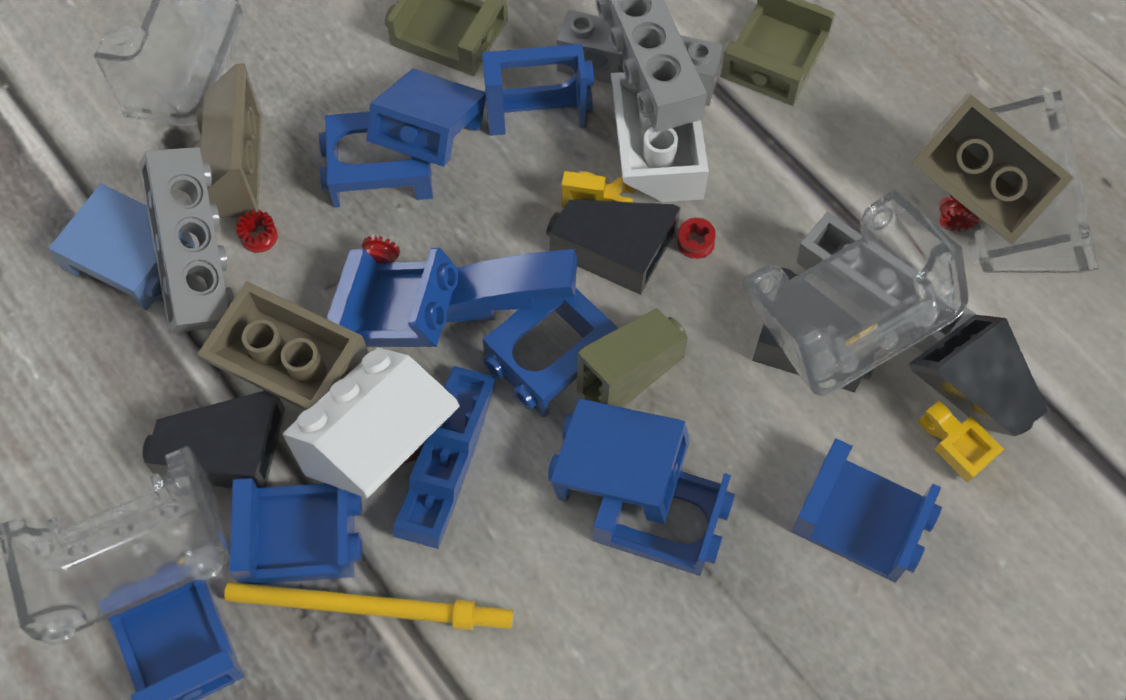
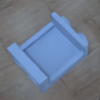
M100 183L48 249L64 271L76 277L83 271L133 297L138 307L148 310L155 300L162 297V290L147 205ZM189 232L178 233L179 240L184 246L188 248L195 247Z

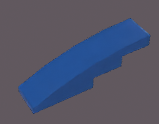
M575 250L526 253L459 267L458 283L451 296L446 322L495 320L496 310L534 309L535 299L575 297L578 260Z
M453 366L444 388L457 399L460 407L424 442L409 477V491L393 525V537L439 549L484 423L496 384V376Z

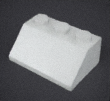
M624 72L611 73L623 182L661 202L704 199L709 169L701 120L655 133L649 117L643 118L637 102L638 91L635 84H628Z
M377 347L374 351L366 354L361 363L348 375L335 382L331 386L330 391L316 404L302 412L298 416L297 421L282 434L305 476L368 498L460 406L457 399L409 355Z

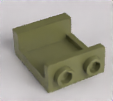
M398 0L396 5L390 6L385 17V26L388 28L390 45L475 76L483 63L482 52L490 51L508 21L507 0H485V2L482 0Z
M757 0V5L736 42L731 41L724 52L720 77L794 106L829 39L835 13L804 0Z

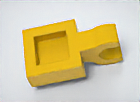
M564 171L561 185L562 208L566 206L569 200L633 202V198L622 197L619 194L623 192L635 193L636 189L624 183L622 177L606 184L605 176H598L587 171Z
M939 400L918 420L920 426L927 433L943 440L934 450L967 483L1005 450L972 416L961 424Z

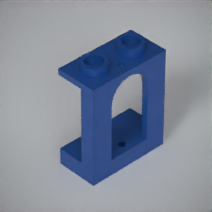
M582 44L482 52L490 136L506 134L504 113L577 107L580 128L586 127V111L593 110L591 86L594 85L592 60L584 61ZM563 64L575 70V74L570 80L557 85L503 89L501 69Z
M369 112L325 115L326 132L319 133V147L321 156L327 159V166L320 167V182L322 191L330 192L334 208L340 207V192L414 185L417 200L433 199L430 162L412 156L411 160L356 165L345 164L339 161L338 141L346 135L366 133L368 130Z
M575 287V297L535 299L534 309H519L482 339L485 355L483 362L493 376H496L498 380L504 377L514 387L513 393L526 409L531 410L534 407L543 417H546L549 414V401L577 378V352L617 330L618 327ZM553 311L559 314L583 338L544 370H525L517 365L513 359V348L518 340Z
M680 472L673 497L699 507L707 520V530L704 536L696 542L690 544L677 543L618 524L625 502L605 497L602 499L593 526L592 541L701 576L705 561L715 564L722 541V536L714 534L717 520L720 518L727 521L733 504L735 493L726 491L731 475L724 473L720 484L692 474Z

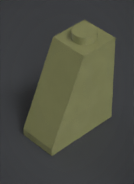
M655 308L585 346L577 352V392L585 400L624 408L684 358L688 339L684 328L673 317L667 318L658 308Z

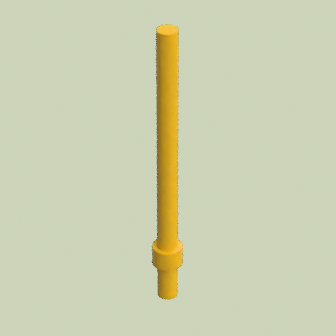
M228 582L224 592V599L229 602L452 623L453 629L473 630L474 626L512 629L514 610L476 606V601L456 599L455 604L235 582Z

